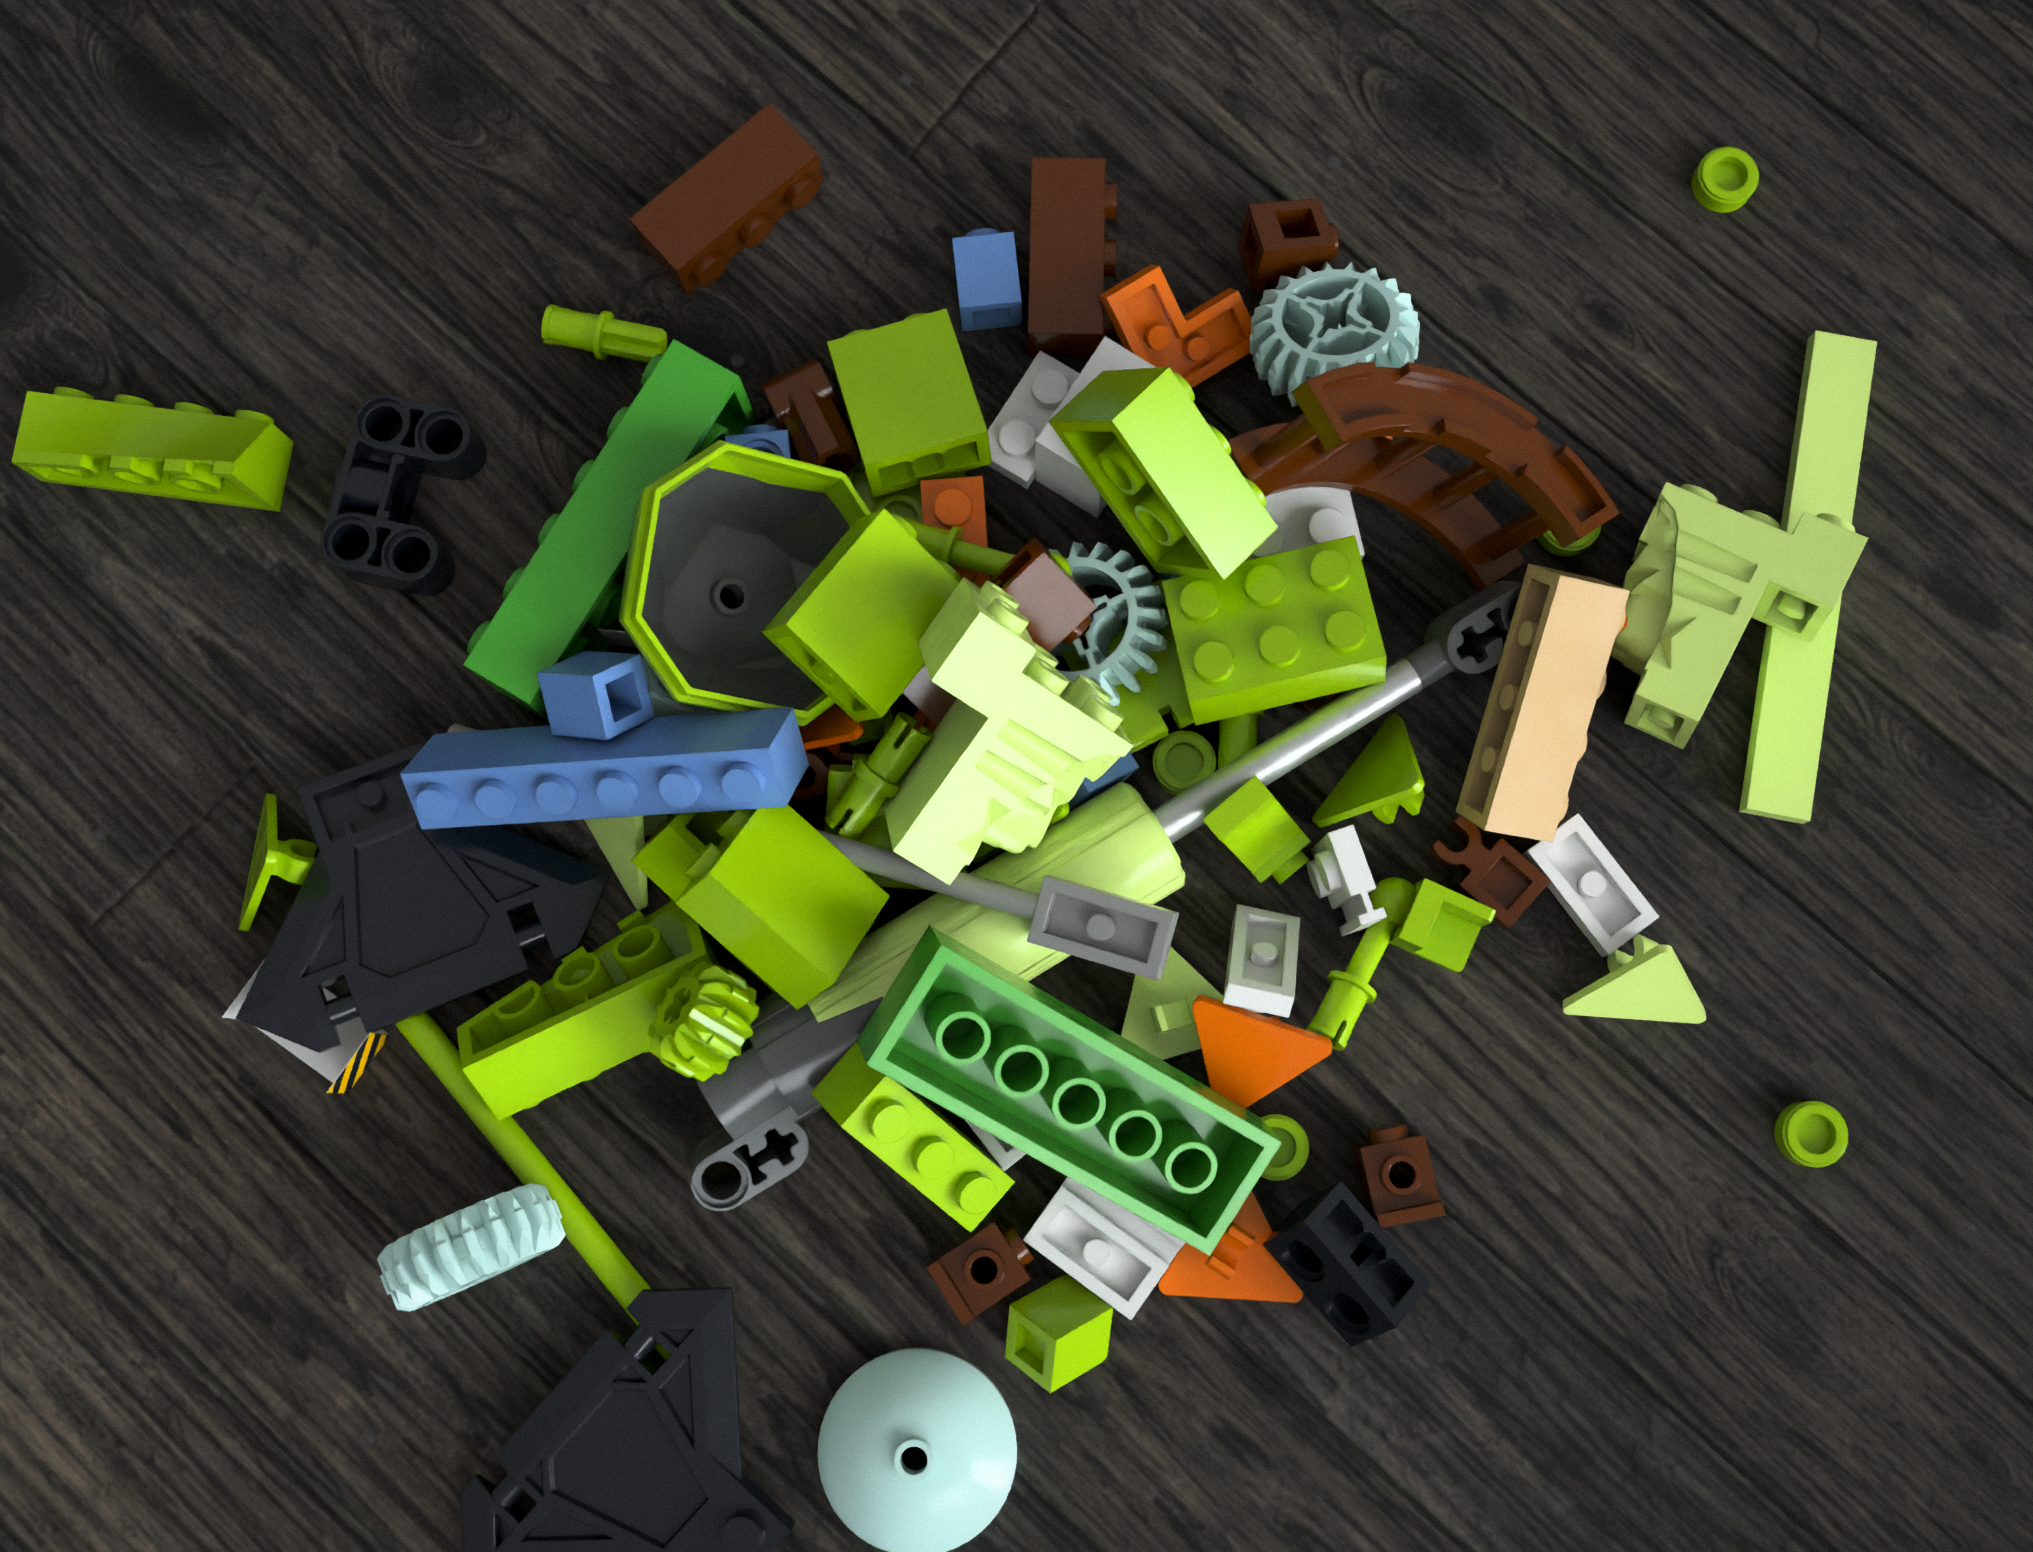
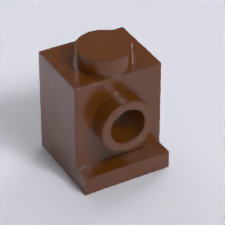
M1319 198L1248 204L1238 251L1252 293L1264 292L1266 284L1278 283L1280 276L1296 279L1301 266L1316 272L1321 271L1326 261L1330 263V261L1336 259L1339 248L1338 232L1333 223H1328Z
M1406 1124L1367 1131L1369 1144L1352 1147L1366 1210L1382 1228L1446 1215L1443 1202L1439 1199L1425 1135L1414 1134L1408 1136ZM1402 1161L1410 1168L1411 1178L1405 1186L1397 1188L1389 1179V1170L1393 1164Z
M995 1219L930 1262L926 1268L963 1326L974 1319L975 1316L1031 1280V1275L1025 1265L1035 1258L1014 1225L1003 1231ZM989 1257L996 1263L998 1271L994 1279L988 1282H981L974 1277L972 1263L977 1258Z

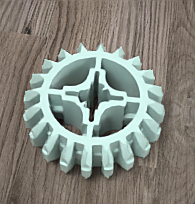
M1326 261L1321 271L1312 272L1308 268L1301 266L1296 279L1280 276L1275 289L1264 290L1260 306L1255 307L1254 315L1251 319L1249 350L1250 354L1253 355V362H1255V369L1258 372L1259 380L1268 381L1272 396L1288 393V398L1293 408L1298 403L1291 392L1305 381L1332 369L1366 362H1375L1376 367L1401 368L1408 362L1414 363L1419 351L1420 322L1418 320V312L1413 311L1411 295L1399 293L1396 279L1380 281L1376 267L1365 273L1355 271L1352 261L1345 269H1332Z
M1073 541L1069 557L1066 560L1072 569L1073 577L1082 587L1091 585L1109 586L1123 593L1111 599L1106 594L1092 599L1097 608L1090 614L1092 622L1089 624V630L1084 633L1088 645L1078 637L1067 645H1063L1060 642L1049 653L1054 657L1059 655L1063 659L1062 652L1075 651L1087 663L1089 669L1060 672L1072 681H1075L1079 674L1088 677L1111 695L1112 698L1108 702L1113 707L1118 706L1120 695L1115 687L1123 683L1131 692L1141 693V684L1133 675L1140 668L1146 673H1157L1158 665L1148 655L1150 651L1159 652L1168 649L1167 640L1156 632L1170 625V617L1166 611L1157 608L1165 601V595L1158 585H1150L1153 575L1145 565L1134 567L1135 560L1128 552L1120 550L1113 556L1112 550L1106 544L1097 542L1089 554L1082 543ZM1049 549V551L1056 552L1061 555V553L1058 550ZM1126 629L1120 644L1109 656L1108 645L1110 640L1116 637L1117 633Z
M529 1183L525 1186H519L510 1191L502 1192L486 1200H481L476 1204L460 1209L416 1229L408 1235L398 1238L395 1242L388 1244L377 1258L382 1271L380 1278L387 1295L391 1294L397 1310L410 1312L484 1282L555 1248L566 1235L560 1221L562 1215L556 1200L551 1199L546 1185Z

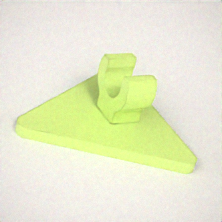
M668 814L584 819L634 907L637 910L648 907L647 875L630 860L645 844V836L653 835L669 818Z
M1640 934L1633 937L1634 957L1616 949L1608 955L1609 974L1562 1001L1563 1012L1567 1015L1699 1024L1706 1020L1705 1009L1672 946L1660 945L1658 942Z
M1170 946L1162 979L1153 980L1135 974L1121 1036L1161 1060L1201 1049L1192 1010L1193 1000L1199 995H1204L1223 1002L1224 996Z

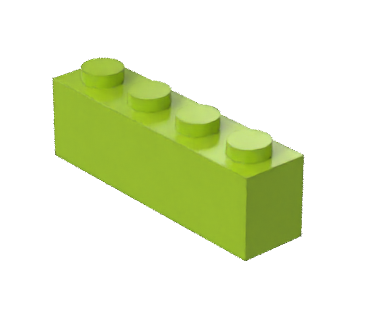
M56 387L54 394L27 391L11 462L43 482L280 512L294 442L274 425L273 418L255 411L237 410L234 417L214 415L212 410L193 403L177 402L174 409L154 407L153 403L135 396L115 395L114 402L95 400L92 395L77 389Z
M670 897L668 903L646 917L638 909L617 923L622 933L601 947L588 953L581 946L561 959L563 963L557 968L553 978L541 986L529 980L458 1026L457 1036L462 1071L498 1121L523 1109L532 1108L544 1099L582 1081L591 1080L603 1071L641 1053L650 1052V1041L652 1038L648 1035L649 1026L657 1017L655 1007L663 1002L666 997L667 988L673 987L678 982L680 974L684 970H693L702 961H706L714 966L720 965L726 969L711 934L677 906Z

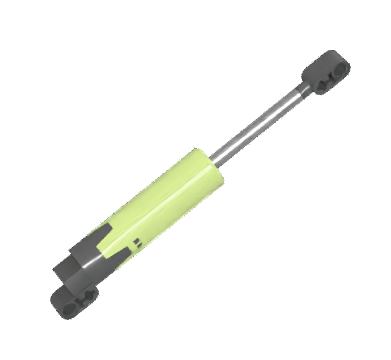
M1498 581L1490 584L1444 612L1429 624L1424 637V645L1386 667V682L1348 690L1154 810H1150L1141 795L1130 784L1122 781L1118 782L1069 812L1064 819L1048 826L1044 837L1037 847H1026L1021 853L1005 851L969 874L1037 894L1040 893L1044 876L1052 875L1154 905L1185 884L1186 875L1172 843L1205 824L1202 819L1253 776L1256 775L1267 786L1449 673L1458 671L1479 674L1499 664L1511 624L1508 615L1509 605L1512 599L1520 594L1523 582ZM1463 631L1475 634L1464 640L1461 632ZM1462 646L1464 654H1458L1457 648ZM936 893L865 936L835 983L799 1010L794 1008L776 991L756 1003L760 1007L759 1014L750 1026L753 1030V1035L745 1039L741 1046V1055L730 1059L727 1070L721 1075L714 1073L712 1077L704 1082L696 1079L705 1099L723 1127L703 1139L696 1146L691 1156V1189L695 1199L703 1207L712 1211H728L740 1206L795 1172L804 1163L809 1148L804 1119L824 1108L811 1094L812 1090L855 1042L858 1043L857 1039L929 925L1027 982L1071 955L1027 942L1032 920ZM776 1129L781 1136L788 1134L789 1141L780 1146L774 1139L767 1140L766 1133L769 1130ZM745 1144L748 1145L751 1157L756 1154L757 1163L754 1165L750 1163ZM718 1161L731 1163L738 1169L737 1174L731 1180L724 1183H715L708 1180L703 1175V1172L710 1164Z

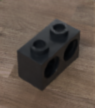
M1342 1181L1299 1203L1262 1244L1350 1347L1396 1328L1431 1285Z

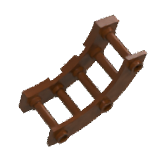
M1366 362L1332 369L1305 381L1291 392L1303 411V414L1289 423H1278L1250 430L1227 440L1231 447V454L1229 456L1242 475L1256 484L1265 497L1295 488L1329 487L1353 491L1377 499L1410 517L1431 533L1454 556L1479 591L1526 563L1517 549L1521 545L1550 530L1560 546L1564 548L1583 538L1620 513L1600 482L1568 445L1558 450L1534 428L1538 418L1505 395L1476 380L1446 369L1408 362L1401 368L1376 367L1375 362ZM1384 436H1395L1402 438L1395 442ZM1442 445L1475 460V462L1450 476L1442 468L1422 455L1436 446ZM1499 477L1510 485L1534 509L1503 527L1472 495V493Z

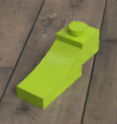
M1256 775L1202 819L1216 837L1240 859L1260 883L1273 876L1279 884H1282L1309 861V858L1302 850L1311 843L1310 839Z

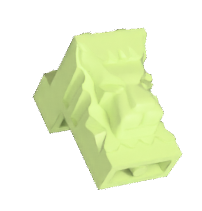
M1666 482L1639 538V543L1632 560L1635 562L1627 571L1622 588L1630 591L1625 605L1628 622L1626 628L1616 636L1610 656L1641 676L1624 723L1684 749L1698 725L1751 618L1810 643L1834 609L1868 540V537L1856 533L1851 523L1832 514L1820 513L1814 516L1804 511L1792 534L1781 530L1780 524L1766 514L1753 510H1745L1740 513L1718 504L1717 498L1701 487L1690 484H1683L1681 487H1677Z
M964 577L918 641L930 680L957 697V700L932 733L933 738L931 741L926 743L901 778V789L894 798L888 797L883 804L893 852L948 885L953 882L965 864L969 865L981 842L995 848L999 847L1010 853H1021L1026 847H1037L1044 837L1058 805L1070 802L1085 777L1094 782L1120 757H1125L1133 747L1120 725L1124 716L1108 703L1112 698L1111 695L1097 683L1082 674H1079L1076 680L1072 681L1055 668L1058 660L1044 648L1033 642L1026 629L1029 620L1016 610L1020 605L1019 602L1005 590L990 581H986L982 588H979Z

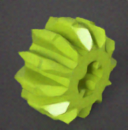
M702 961L693 970H684L680 974L678 982L673 987L667 988L666 997L663 1002L655 1007L657 1017L648 1030V1035L652 1038L650 1041V1052L658 1057L662 1064L687 1078L693 1077L704 1082L712 1077L714 1073L721 1075L727 1070L730 1059L741 1055V1046L745 1039L753 1035V1030L750 1026L758 1016L760 1009L755 1003L757 991L746 984L747 981L731 970H726L720 965L714 966L706 961Z

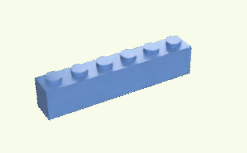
M785 707L653 717L609 740L552 735L550 725L434 734L404 768L400 776L421 829L786 807L808 768L809 762L794 708Z

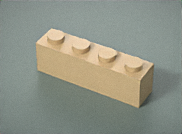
M1528 563L1455 812L1484 831L1553 843L1558 824L1567 812L1569 802L1568 791L1577 762L1582 758L1587 747V729L1596 700L1600 697L1606 685V667L1613 644L1625 623V605L1629 590L1596 578Z

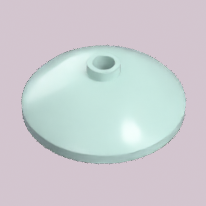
M914 1347L891 1351L868 1361L847 1378L831 1400L824 1415L818 1439L820 1478L832 1508L853 1533L867 1543L887 1552H947L970 1541L990 1524L1003 1506L1011 1489L1017 1462V1440L1013 1419L1003 1396L987 1375L967 1360L955 1354L933 1348ZM909 1447L921 1448L927 1455L926 1466L920 1470H911L906 1467L902 1460L904 1450Z

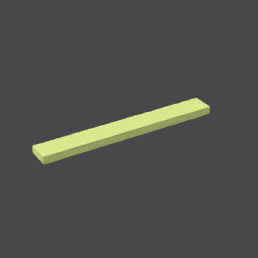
M1817 330L1807 340L1780 529L1792 534L1804 511L1814 516L1820 513L1832 514L1852 524L1877 341ZM1842 593L1834 609L1810 643L1766 624L1739 812L1800 824L1811 821Z

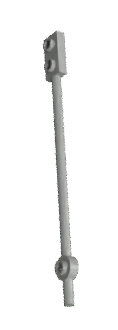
M453 724L447 733L480 730ZM816 829L863 871L1032 920L1027 938L1029 943L1153 980L1162 979L1179 912L1052 875L1044 876L1039 894L962 871L948 885L893 851Z

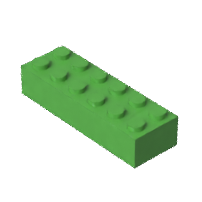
M673 339L664 355L657 354L650 360L642 375V389L630 407H622L615 414L608 427V441L596 460L590 459L580 468L573 482L572 491L574 494L561 514L554 513L545 522L538 536L537 543L539 548L526 568L520 567L510 576L503 590V604L491 622L485 621L476 629L468 643L467 653L469 656L463 664L465 667L499 693L548 722L549 719L537 672L584 651L609 652L613 644L598 629L623 631L624 629L619 622L620 600L636 505L642 490L718 440L725 441V436L741 434L742 429L753 426L757 420L742 381L737 374Z
M931 925L924 932L857 1039L866 1065L1209 1256L1282 1144L1281 1140L1256 1114Z

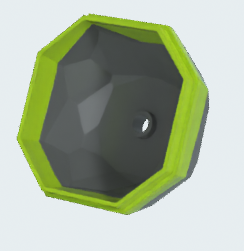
M718 440L642 490L636 505L620 600L619 622L640 655L676 702L725 712L793 707L798 726L803 727L834 705L835 702L775 646L762 631L857 519L871 514L847 475L841 471ZM723 587L731 589L735 594L736 604L733 609L727 608L721 602L720 592Z

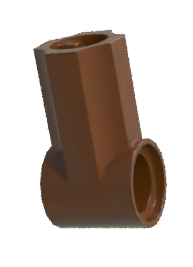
M818 359L761 384L781 430L788 429L800 460L841 471L849 477L852 469L861 461V458L838 412L840 410L839 403Z

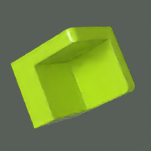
M1424 878L1414 884L1413 894L1415 898L1402 927L1396 928L1389 943L1451 972H1460L1464 969L1481 927L1492 922L1496 910Z
M1062 1275L1009 1305L1005 1358L1051 1394L1102 1363L1107 1358L1113 1306L1072 1276Z

